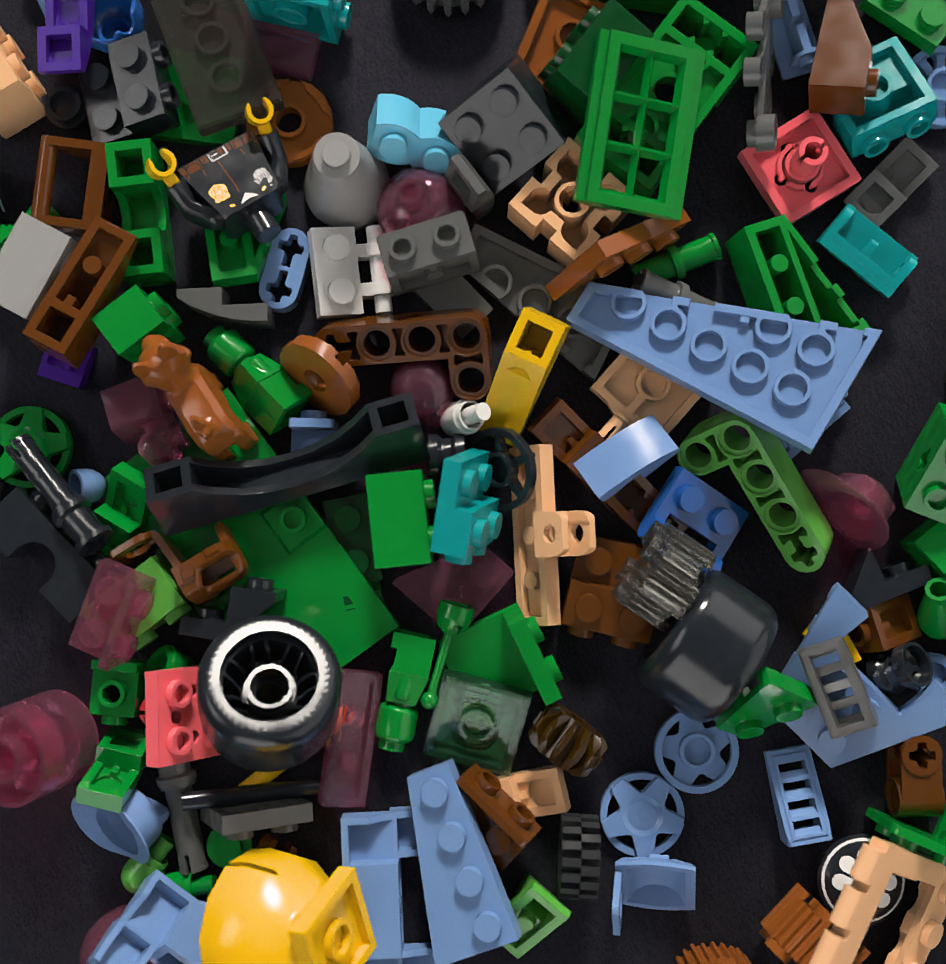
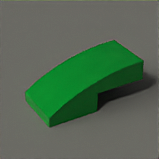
M123 461L111 469L105 503L93 511L103 525H109L114 531L111 541L99 550L108 557H110V551L143 533L151 513L146 504L144 474Z
M112 725L97 745L95 762L77 786L75 803L121 814L146 766V730L125 725Z

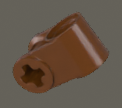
M922 734L885 748L887 772L885 799L891 816L894 818L941 816L945 810V792L942 777L943 754L938 742Z

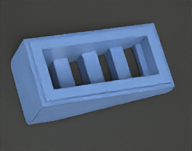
M804 743L763 751L780 840L788 847L832 840L829 818L810 747ZM801 761L802 769L780 773L778 765ZM805 780L806 787L784 791V783ZM808 799L809 806L789 810V802ZM812 818L813 824L793 826L795 821Z

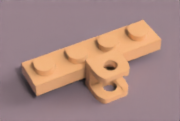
M529 445L532 453L534 452L536 455L534 457L537 469L535 488L526 503L512 509L516 603H518L525 619L534 615L539 626L561 625L558 557L585 556L595 551V517L592 513L584 510L556 511L553 445ZM517 447L509 448V452L515 458L522 456ZM525 464L519 467L518 479L523 487L526 479ZM511 491V497L513 502L515 499H517V496ZM579 525L583 529L581 541L576 536V529Z

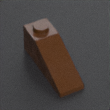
M827 0L808 82L809 113L864 116L868 97L877 96L880 69L872 68L873 48L853 0Z
M96 215L22 333L39 350L78 370L101 333L91 318L115 300L137 245V236Z

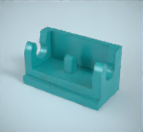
M850 203L843 208L816 240L818 245L879 294L887 298L895 292L897 287L918 264V258L914 254L910 253Z

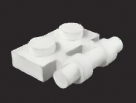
M382 225L366 227V244H356L354 227H316L309 229L307 236L317 319L361 317L364 314L363 300L374 299L376 315L393 313L391 297L395 296L387 279L376 240L379 235L384 234ZM358 261L370 262L372 282H360Z

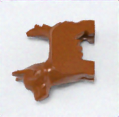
M149 334L144 337L141 344L142 353L139 357V362H135L132 365V372L141 379L145 386L156 387L164 391L186 430L202 450L217 460L234 461L238 456L230 448L232 445L236 444L239 448L248 451L259 442L249 423H242L232 411L227 398L222 392L226 388L217 374L209 372L200 364L190 363L192 352L184 346L170 342L163 335Z

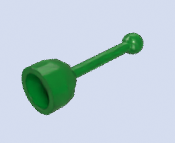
M440 599L436 612V622L438 627L444 632V637L428 691L421 696V704L426 709H434L438 705L439 698L436 693L452 638L468 630L475 609L471 606L448 599Z

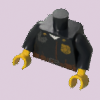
M263 97L262 102L267 111L266 118H255L251 113L249 103H247L244 111L247 121L253 126H257L258 135L255 136L254 132L249 130L177 169L179 178L174 173L177 166L176 158L167 149L163 148L159 151L161 157L168 165L166 172L158 171L150 159H147L145 163L147 174L152 179L163 180L167 185L164 188L165 192L187 221L211 231L220 230L229 239H236L251 231L261 244L271 242L281 232V227L274 217L283 211L282 195L288 190V158L278 130L272 129L270 124L274 113L273 105L269 99Z

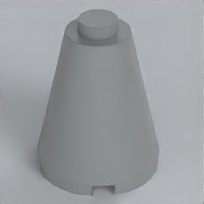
M335 132L325 135L317 142L306 172L304 193L310 210L318 220L332 227H354V230L358 231L375 223L383 214L390 199L391 180L383 161L373 157L367 150V147L347 134Z

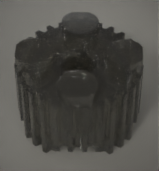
M655 520L641 540L644 546L637 560L629 556L619 568L614 578L618 582L613 588L612 594L616 596L617 602L663 632L669 626L668 618L671 615L677 619L682 618L691 607V604L695 602L700 592L697 589L700 582L699 573L704 567L710 571L716 562L717 556L672 524L666 523L663 525Z

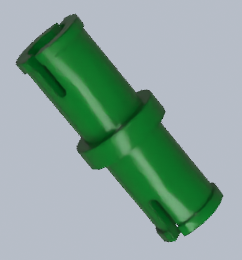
M711 232L705 237L680 247H676L674 244L670 245L665 249V253L635 265H629V270L633 280L640 270L646 268L667 280L675 278L678 281L685 278L688 271L713 261L721 260L722 252L716 236Z

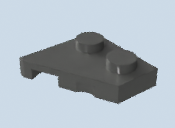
M293 798L200 809V820L222 836L226 835V840L237 841L254 837L255 830L271 828L272 833L298 830L299 823L313 821L312 802L304 798Z

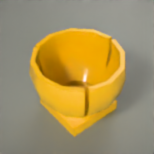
M272 848L250 849L230 861V866H225L208 896L199 936L202 964H365L377 947L355 868L338 866L329 878L316 861Z

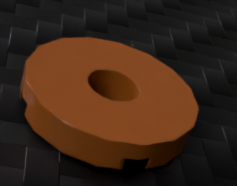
M289 79L276 80L262 87L251 99V113L257 119L266 118L267 111L263 105L262 98L266 97L271 101L274 113L270 124L272 129L278 130L288 158V168L303 167L310 163L317 142L325 135L334 132L333 114L324 94L311 83L301 80L300 82L289 81ZM293 113L302 118L300 127L294 132L286 133L279 129V121L286 114ZM247 121V131L252 130L255 136L258 135L257 126H253Z
M307 335L297 336L283 347L279 355L280 365L285 368L284 370L297 385L303 383L313 393L308 401L311 406L335 416L346 414L360 398V383L354 369L347 362L342 366L335 358L338 354L336 349L325 341Z

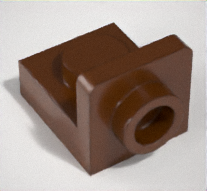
M908 593L866 609L868 618L848 633L859 654L884 652L922 636Z

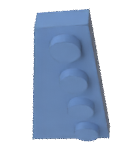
M453 758L412 773L407 777L434 964H450L518 941L523 934L468 795L456 783L460 775Z

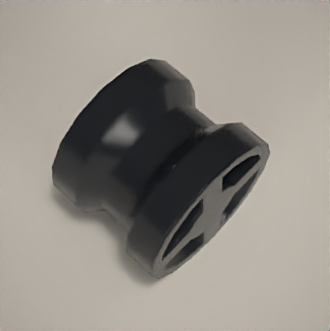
M428 434L430 479H439L441 477L445 458L465 451L464 434H454L451 438H441L438 434Z

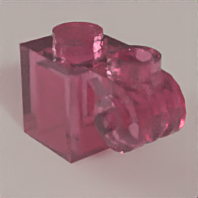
M136 377L100 391L111 431L127 446L138 443V452L151 466L180 459L183 455L182 451L190 448L188 435L183 425L176 423L173 414L174 409L162 389L145 386L141 379Z

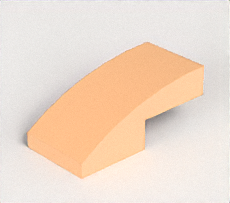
M556 764L496 776L501 783V788L515 802H521L527 806L534 817L566 813L571 808L563 770Z

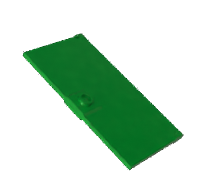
M228 387L222 392L227 398L232 411L242 423H249L259 439V442L248 451L239 448L236 444L232 445L230 448L238 456L234 461L257 460L278 456L247 411H243L239 400L232 390ZM180 422L126 463L144 474L143 469L187 456L207 460L217 459L202 450L192 439L183 423ZM110 474L105 477L107 485L109 483ZM308 496L221 521L230 528L249 566L246 576L231 586L246 583L247 577H260L274 580V588L286 589V599L264 615L290 617L314 628L333 648L340 668L400 626L387 606L382 603L381 599L374 592L367 578L359 571L349 557L344 546ZM151 512L143 533L154 530L165 535ZM218 522L168 536L186 561L209 546L220 542L214 525ZM160 548L155 550L157 554L163 553ZM236 568L220 576L219 580L236 571ZM231 586L220 592L217 598L205 605H199L194 602L192 604L196 610L198 606L225 609L224 616H227ZM348 596L353 604L345 605L343 597ZM273 697L261 700L264 704L279 702L278 699Z

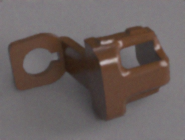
M221 521L214 525L220 542L209 546L187 561L171 538L154 530L141 533L109 552L113 561L129 565L160 548L173 566L170 570L185 597L199 605L209 603L217 598L220 592L244 578L248 573L249 567L230 528ZM140 545H144V546H142L141 548H139V549H137V550H134V551H132V552H129V551H131L132 549H134V548H136V547H138V546H140ZM236 568V571L219 580L220 576Z

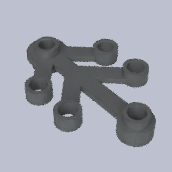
M753 0L754 11L747 12L746 40L747 42L760 41L756 57L744 58L743 82L744 87L758 86V92H755L754 95L755 119L747 121L746 142L747 148L756 147V152L776 151L778 123L777 114H772L771 76L774 75L775 65L773 20L783 19L784 0Z

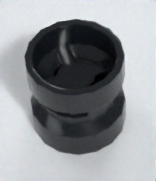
M907 642L896 646L893 651L887 650L871 654L867 659L866 674L868 679L886 697L902 693L906 688L912 690L928 686L933 678V666L929 655L920 644Z

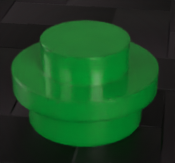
M213 829L207 839V853L214 864L225 868V866H230V861L252 849L253 840L252 838L237 841L226 840V835L222 836Z

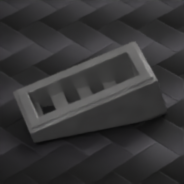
M843 635L797 650L832 740L878 726L879 719ZM838 652L839 661L815 667L812 659ZM845 670L846 678L823 685L821 676ZM852 687L854 695L830 701L829 693ZM858 704L861 712L838 718L835 712Z

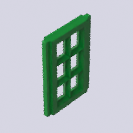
M601 28L598 30L573 201L662 220H681L706 53L700 52L699 49L615 29L607 30ZM621 52L645 58L640 96L616 91ZM654 60L678 65L672 103L649 98ZM614 101L638 106L633 145L608 140ZM647 108L671 113L665 152L641 147ZM607 150L631 155L625 193L601 188ZM640 157L663 162L658 200L634 195Z

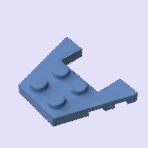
M837 582L827 594V600L818 615H815L808 627V632L797 650L843 635L844 638L868 618L867 610ZM794 651L782 674L810 686L798 653ZM836 651L812 660L817 668L839 661L840 657ZM857 668L879 719L878 726L832 740L818 705L803 711L801 718L785 722L830 768L906 741L912 737L946 726V688L935 679L898 708ZM843 669L820 678L823 685L846 678L847 675ZM847 687L829 693L828 696L830 701H835L854 695L852 687ZM855 704L835 712L837 717L841 718L861 712L859 705Z

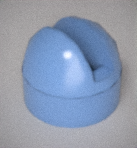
M85 468L73 469L69 474L68 485L76 495L80 494L87 497L91 503L99 501L105 495L107 488L106 480L99 472Z

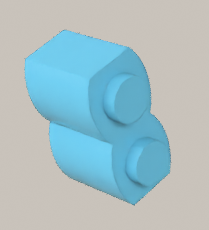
M395 94L377 95L368 120L367 150L373 157L394 165L410 164L422 174L436 178H445L450 158L457 153L462 154L438 124L446 113L445 110L432 107L419 108L413 101Z

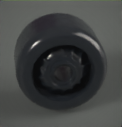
M715 569L703 570L682 590L652 632L649 645L645 644L635 668L636 677L646 689L686 717L702 723L712 721L737 699L761 666L777 633L779 625L777 613L766 601L725 573Z
M263 615L245 619L222 632L204 653L196 679L200 722L207 739L214 749L231 763L259 772H275L295 767L310 759L325 745L337 723L342 691V675L339 661L329 642L306 623L278 615ZM268 697L279 700V702L274 704H264L260 701Z

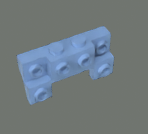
M411 806L390 807L389 811L343 813L341 817L342 866L356 869L377 947L365 964H434L431 942L404 943L401 858L418 856Z
M158 869L144 879L122 915L112 922L87 963L146 964L150 960L154 964H202L199 936L207 902L197 900Z

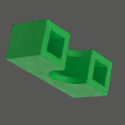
M150 138L104 143L109 188L115 193L119 203L122 229L138 238L123 281L131 287L136 284L139 288L177 284L168 195L164 190L167 185L163 180L152 179L145 170V163L147 159H150L158 171L165 172L164 159L161 157L159 149Z

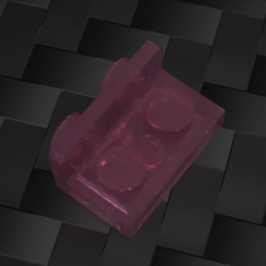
M110 558L100 559L68 645L99 658L97 668L104 671L127 663L134 655L138 646L139 639L135 635L140 621L147 617L154 604L155 596L151 592L156 579Z

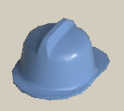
M134 789L121 814L75 803V797L71 803L74 819L81 830L92 841L111 852L130 857L141 864L149 862V848L160 837L163 829L162 825L170 815L166 806L152 798L146 797L137 789Z

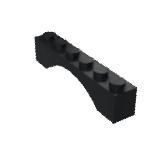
M409 391L366 404L349 422L334 433L312 445L287 454L245 461L207 460L187 456L143 469L146 504L166 537L359 481L365 479V475L386 473L430 460V455L412 394Z

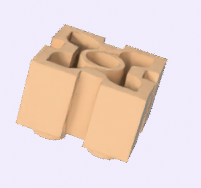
M569 136L566 142L545 162L542 174L543 182L540 183L532 176L508 203L507 218L530 239L534 240L540 233L549 240L546 253L566 268L596 241H599L601 236L597 233L598 230L608 236L627 215L626 212L573 201L581 147ZM610 172L602 180L601 188L625 193L626 186ZM571 202L577 204V212L570 213L565 211L562 203H565L567 206Z

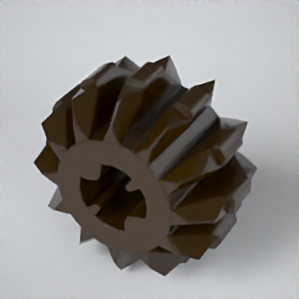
M551 703L543 711L540 710L532 721L534 724L528 731L531 744L537 747L538 751L545 755L550 762L555 763L562 770L568 771L573 776L587 777L592 769L595 770L603 759L602 755L608 748L603 735L597 732L596 728L588 724L585 719L579 717L573 711L558 703Z

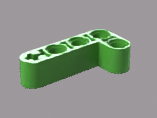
M727 410L694 426L679 447L680 451L677 453V459L680 466L694 475L701 476L729 465L790 567L805 573L814 572L821 568L833 542V531L779 438ZM733 425L744 427L750 436L738 434L734 430ZM695 443L705 445L710 450V454L700 451ZM756 464L767 466L773 474L761 472L756 467ZM778 503H787L790 506H792L795 511H787L783 509Z

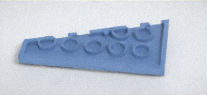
M594 282L587 284L566 318V322L571 325V328L808 454L812 453L883 331L866 327L864 330L839 327V323L821 320L820 323L791 319L788 314L716 303L715 306L691 302V298L673 296V299L646 295L642 290Z

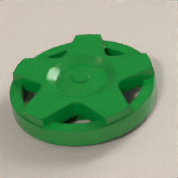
M23 406L9 411L0 418V444L4 447V453L0 457V478L16 487L35 489L30 481H22L14 477L22 472V470L5 451L7 445H12L14 449H17L11 441L22 434H30L49 461L52 456L62 453L60 461L55 468L61 476L64 474L72 459L73 438L67 424L60 416L42 407ZM23 416L18 426L10 424L15 419ZM46 417L57 426L60 433L47 431Z

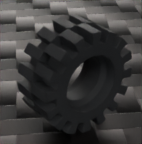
M561 813L557 861L558 899L596 901L598 898L599 865L601 860V835H599L600 822L598 815Z

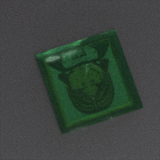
M444 668L437 695L439 698L438 705L434 708L422 754L443 760L453 758L455 763L470 767L476 763L482 769L510 776L531 702L532 691Z

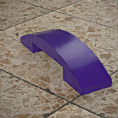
M45 0V26L37 27L38 72L40 74L85 72L93 39L95 0Z

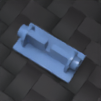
M784 0L783 19L773 20L774 57L782 81L810 73L813 65L817 42L802 0Z

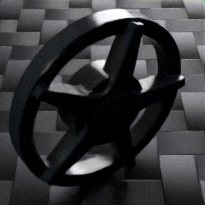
M506 427L489 428L481 431L473 438L468 450L471 448L479 449L485 439L494 435L495 452L490 453L488 458V464L492 465L493 469L492 479L488 491H483V495L495 498L501 487L508 486L517 496V499L511 503L499 502L498 511H509L526 503L534 491L537 478L534 458L536 455L534 452L532 453L525 439L514 430ZM505 437L515 444L522 456L515 458L508 452ZM525 464L526 470L524 487L518 479L519 467Z

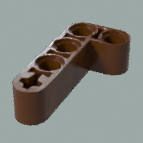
M476 308L340 318L328 322L315 335V337L336 349L338 354L335 358L342 366L346 362L351 366L448 359L452 389L458 397L464 400L474 401L485 396L490 389L494 376L490 324L485 314ZM465 322L471 323L478 328L480 337L474 341H466L458 335L457 326ZM419 326L430 329L434 334L435 342L429 345L419 343L414 338L413 329ZM380 330L389 337L390 347L378 348L371 342L370 331ZM357 334L356 341L350 342ZM334 335L336 342L348 343L338 351L336 344L329 343L328 339ZM468 367L477 368L482 372L485 380L478 384H470L463 378L461 371Z

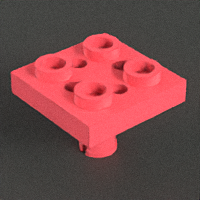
M809 109L778 128L776 151L756 152V147L745 148L737 156L775 217L785 214L791 224L820 208L862 180V177L820 113H809ZM775 176H778L777 180L780 183L785 180V184L782 186L777 185L774 181ZM809 182H810V185L808 186V188H809L810 190L813 189V188H815V191L812 192V193L806 191V189H805V184H806V183H809Z
M199 665L145 672V699L142 701L139 709L140 711H145V714L139 716L142 723L146 725V767L162 768L220 755L207 739L200 722L196 695V679Z

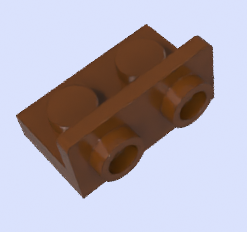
M475 763L458 778L456 783L467 793L493 861L503 871L542 827L535 822V817L527 806L521 802H515L501 788L499 779L492 772L482 769Z

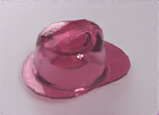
M805 469L799 472L828 523L835 527L845 538L862 548L877 549L885 545L889 538L887 520L895 510V505L881 483L866 474L842 473L837 476L820 469Z

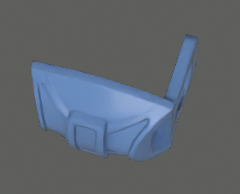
M648 854V857H622L615 862L612 900L613 935L620 936L623 904L656 910H695L696 867L688 862L669 859V855Z

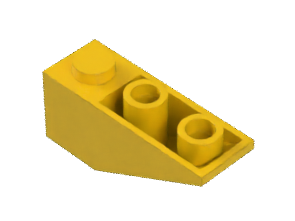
M523 307L504 349L485 403L490 407L491 416L483 422L479 431L494 427H506L514 430L519 435L522 434L571 325L532 307ZM505 437L507 444L516 447L513 442Z

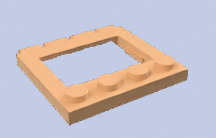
M875 836L872 837L869 845L863 843L849 873L854 878L852 884H844L829 918L833 926L831 930L824 929L809 964L853 963L892 873L913 881L918 880L920 884L918 886L919 894L917 901L907 911L899 929V941L896 947L888 953L884 964H925L931 949H934L939 944L944 932L942 923L946 917V866L936 862L932 857L909 851Z

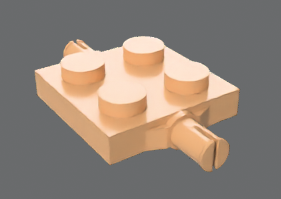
M622 354L612 362L589 389L607 404L613 415L598 432L604 438L614 428V431L606 440L652 414L669 434L701 397Z

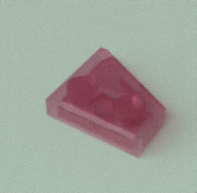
M486 547L485 555H473L472 564L470 565L453 564L441 559L396 578L392 584L435 621L440 599H448L473 607L475 609L473 622L515 571Z

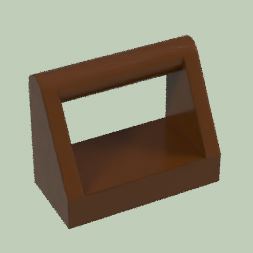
M42 135L30 216L62 233L79 237L84 235L96 215L113 224L116 195L109 188L104 144L106 142ZM58 152L90 160L82 220L50 216Z

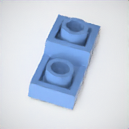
M652 414L616 433L573 464L598 499L605 502L638 475H641L643 478L647 477L677 454L680 449Z

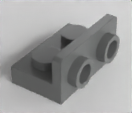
M456 211L379 235L376 239L387 279L396 297L481 271L476 249L463 211Z

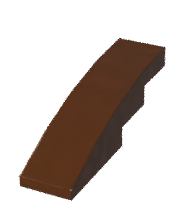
M556 397L526 429L541 444H552L553 456L598 499L573 463L606 440L597 431L590 429L561 398ZM638 475L605 502L598 499L648 547L667 550L656 542L648 543L637 534L641 521L659 493L646 478ZM670 515L665 521V527L678 536L688 528Z

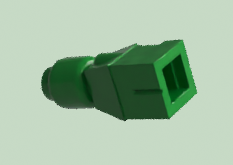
M217 326L206 335L203 344L208 348L207 356L209 360L225 376L233 377L231 385L243 411L246 410L270 436L288 426L289 418L300 417V411L304 410L313 394L303 383L297 385L287 375L283 366L262 353L255 355L254 348L236 330H226L223 326Z
M401 628L394 630L391 647L397 648L396 657L389 669L386 701L382 702L379 706L374 727L375 735L379 738L377 746L383 750L398 753L404 752L405 744L410 743L414 738L419 716L415 706L429 681L437 636Z

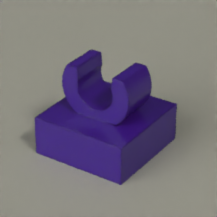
M92 346L78 370L43 352L37 375L85 390L98 349Z

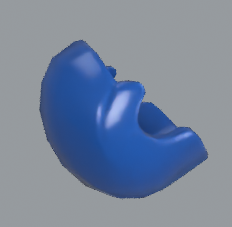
M95 0L91 48L108 53L107 44L144 31L145 13L140 1Z

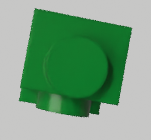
M112 656L93 659L91 661L93 678L89 714L101 715L100 723L105 725H128L129 718H135L143 714L144 711L139 709L142 701L145 699L144 673L148 660ZM111 685L116 686L120 691L118 701L110 699Z

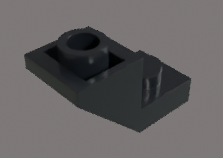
M247 577L246 583L231 586L227 616H224L225 609L198 606L197 611L181 616L178 634L215 640L222 632L234 624L266 614L286 599L287 590L274 588L275 581L272 579Z

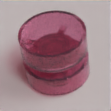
M53 689L0 707V806L7 808L22 807L54 790H58L81 779L95 762L97 745L99 744L98 730L90 711L76 696L63 690Z

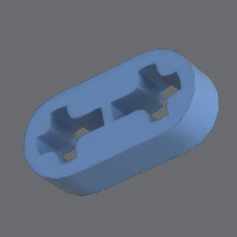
M286 228L281 230L271 243L259 284V294L262 301L267 303L277 313L292 311L301 300L311 266L308 237L304 232L296 228ZM293 240H297L303 253L302 255L294 254L290 267H287V255L282 250L283 245L291 246ZM283 274L287 275L285 286L291 291L289 297L282 296L280 302H275L274 295L269 291L271 287H279Z

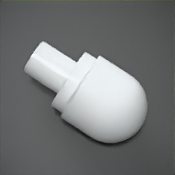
M462 399L444 407L440 414V425L449 436L454 434L470 435L477 432L483 425V422L490 418L491 410L484 402L477 403L476 401Z

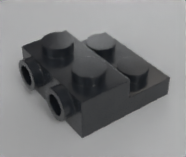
M147 30L107 44L109 55L88 62L85 72L78 73L92 141L110 143L145 139L181 126L177 108L181 106V101L176 87L171 82L168 67L172 65L170 53L164 42L155 39Z

